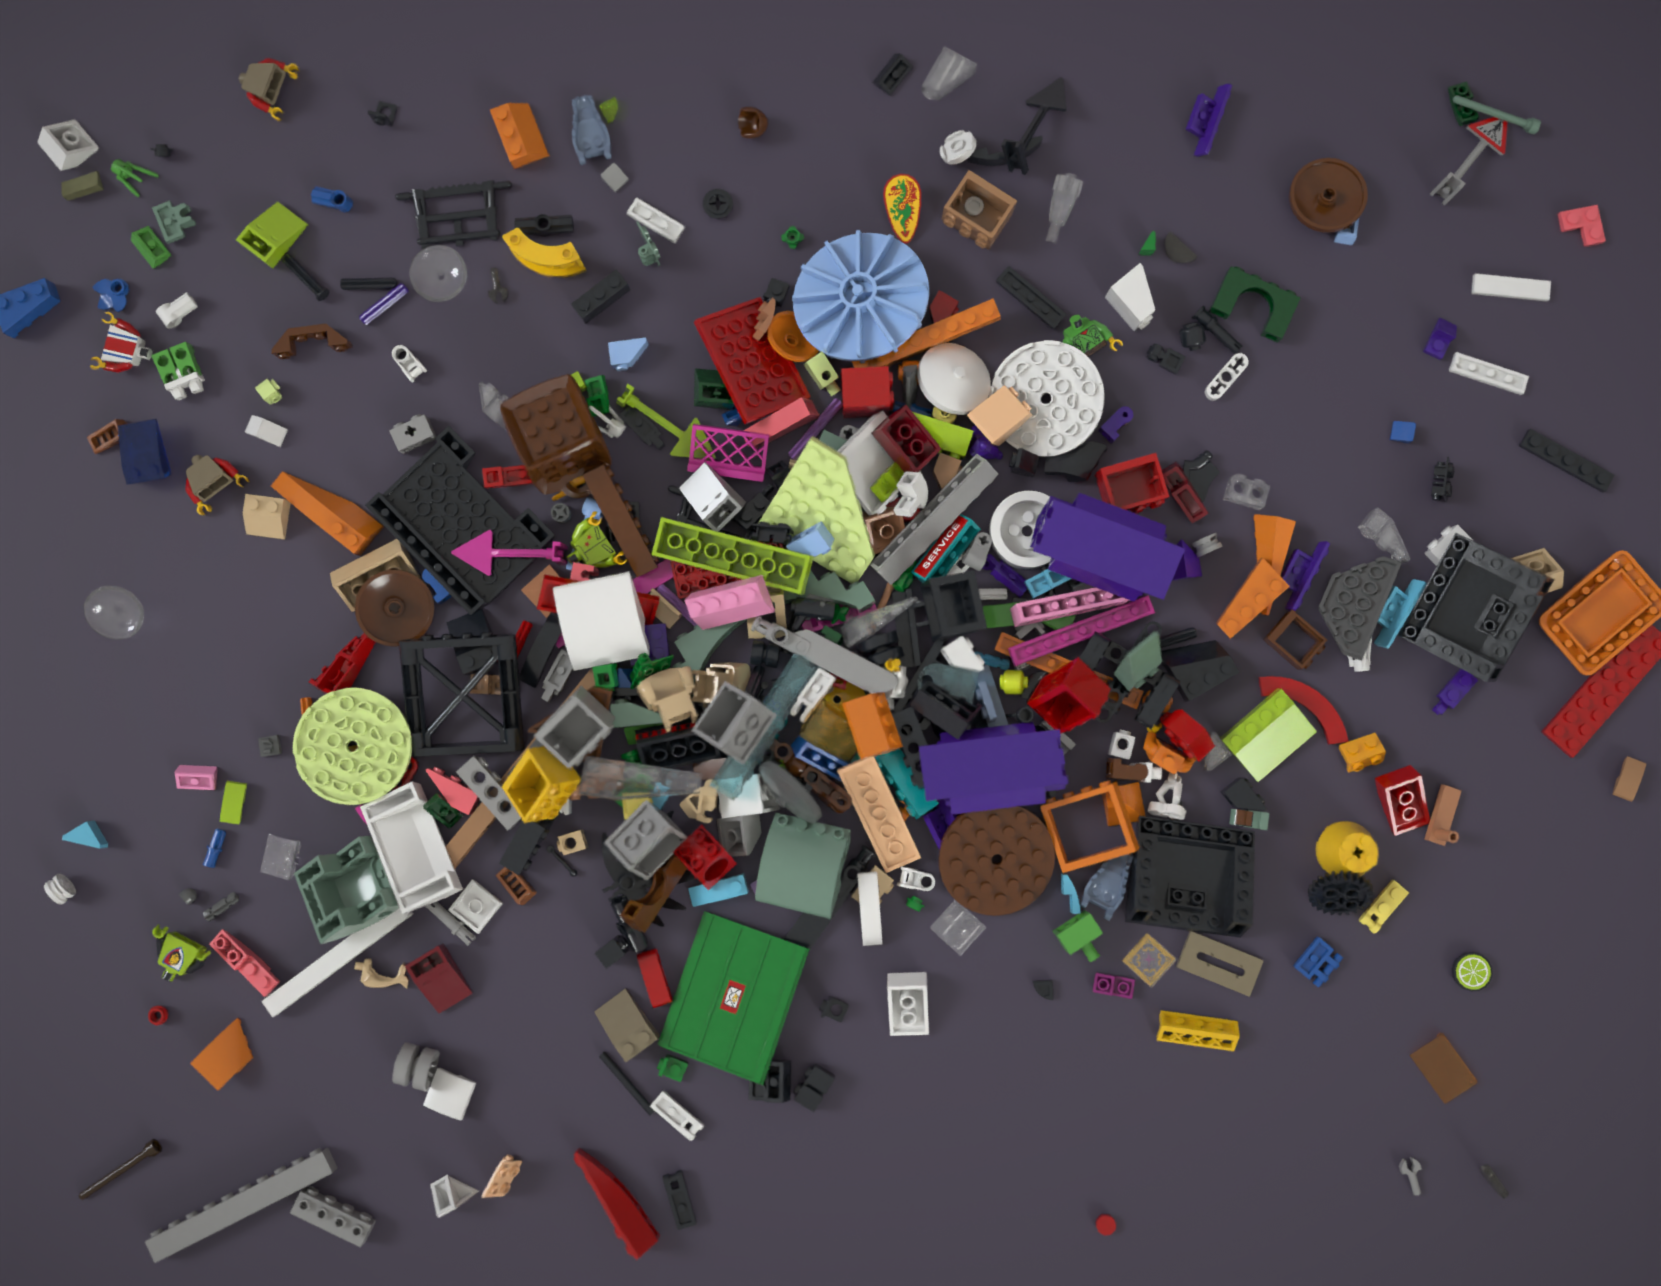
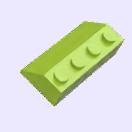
M913 412L941 447V450L937 453L938 455L945 453L959 460L960 458H965L973 430Z

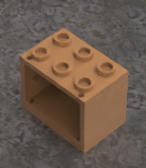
M968 170L944 206L942 220L946 226L959 230L963 237H970L975 241L976 245L989 250L1013 214L1017 200ZM970 197H978L983 201V211L978 216H970L965 211V202Z

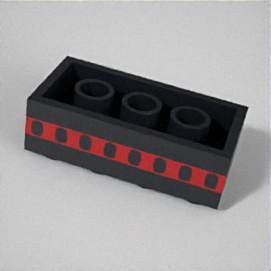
M701 716L696 718L697 721L695 723H692L691 718L671 724V732L669 733L666 732L664 724L635 730L636 746L645 774L721 758L718 748L692 731Z

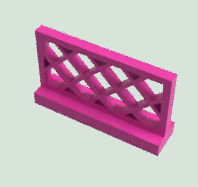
M693 424L687 471L695 472L706 462L719 476L763 482L766 472L769 434ZM696 430L705 431L709 437L701 442L696 436ZM717 433H723L727 440L719 444L713 436ZM737 435L743 436L747 441L740 447L733 441V438ZM756 438L765 439L764 446L757 450L752 441ZM709 439L717 446L710 453L703 445ZM729 441L736 449L730 455L722 448ZM749 444L755 453L747 458L741 449ZM699 447L707 454L702 459L694 458V451ZM720 450L726 458L722 461H716L712 454ZM737 452L744 459L740 464L734 463L730 458ZM758 455L762 460V466H754L750 459Z

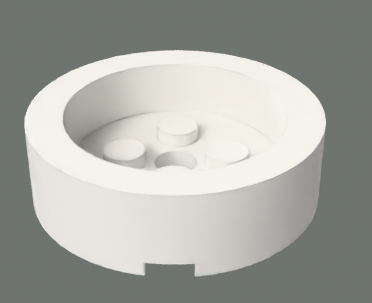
M1037 491L1017 492L1004 499L994 511L989 524V535L992 539L991 546L996 555L1006 564L1018 569H1036L1050 562V557L1034 552L1033 548L1030 547L1037 517L1049 499L1048 495ZM1025 526L1031 527L1032 535L1024 536L1022 528Z

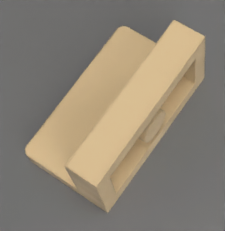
M652 588L650 595L660 596L655 616L662 623H666V626L671 629L682 617V614Z

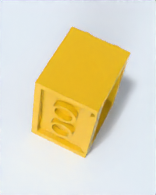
M545 746L526 750L503 784L502 789L524 823L538 822L544 819H553L559 814V810L567 803L569 796L576 790L581 778L573 766L570 768L566 767Z

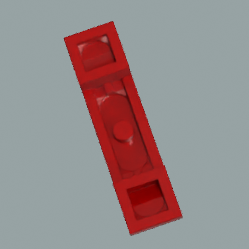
M524 465L482 469L484 488L533 484Z

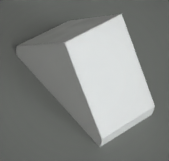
M252 415L245 433L281 447L288 430L264 418Z

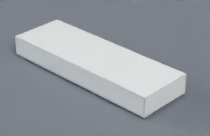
M637 197L627 211L628 216L673 243L677 242L685 229L684 225Z

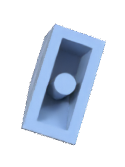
M646 337L608 342L612 368L617 371H624L628 367H632L648 347Z
M821 521L793 536L791 543L788 542L786 547L788 550L815 557L821 553L822 555L828 553L832 549L831 546L835 539Z

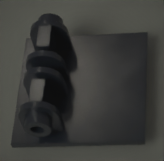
M1447 457L1446 465L1445 462H1437V465L1434 466L1433 479L1444 482H1432V485H1435L1432 486V500L1440 501L1441 498H1444V501L1447 502L1448 497L1452 496L1450 478H1454L1455 467H1453L1449 457Z

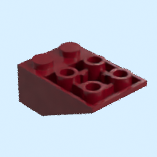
M444 943L405 965L416 986L439 1014L473 994Z

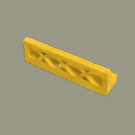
M1163 1010L1159 1014L1160 1027L1157 1033V1041L1234 1051L1240 1037L1238 1021ZM1164 1031L1173 1032V1034L1171 1035H1165L1163 1033ZM1186 1034L1192 1035V1037L1189 1038L1183 1036ZM1210 1037L1212 1039L1207 1041L1202 1038ZM1224 1040H1232L1231 1044L1221 1042Z

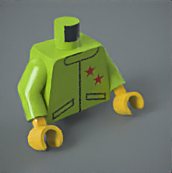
M596 511L592 512L590 518H586L577 524L572 535V541L570 542L575 551L566 556L572 566L573 562L578 563L579 561L596 568H606L626 563L627 559H620V556L624 555L623 551H620L615 556L616 552L598 526L602 517L598 520L594 519V516L597 514Z

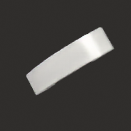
M877 872L857 873L863 946L881 945L882 931Z

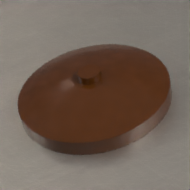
M1321 158L1303 166L1295 175L1289 191L1290 206L1296 218L1308 228L1324 233L1338 232L1354 224L1364 211L1368 198L1366 182L1360 172L1351 164L1335 158Z
M398 569L384 570L367 579L359 589L355 600V615L360 628L370 639L385 646L397 647L399 646V640L415 639L424 635L433 619L434 601L429 588L416 575Z

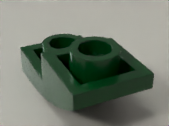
M1463 82L1448 87L1450 102L1459 126L1476 122L1479 118L1476 110L1453 102V97L1456 95L1473 100L1474 96L1468 83Z

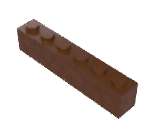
M603 462L585 471L582 476L636 577H639L658 568V561L660 560L659 557L652 555V550L649 547L651 542L647 534L641 532L640 527L642 525L638 517L632 515L631 510L633 508L629 500L623 498L622 493L624 491L620 483L614 481L612 476L615 474L611 466H607Z

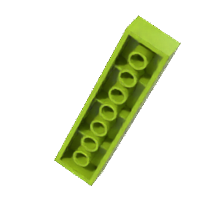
M663 517L660 519L652 555L741 579L763 575L767 586L797 594L805 593L814 558L810 555Z

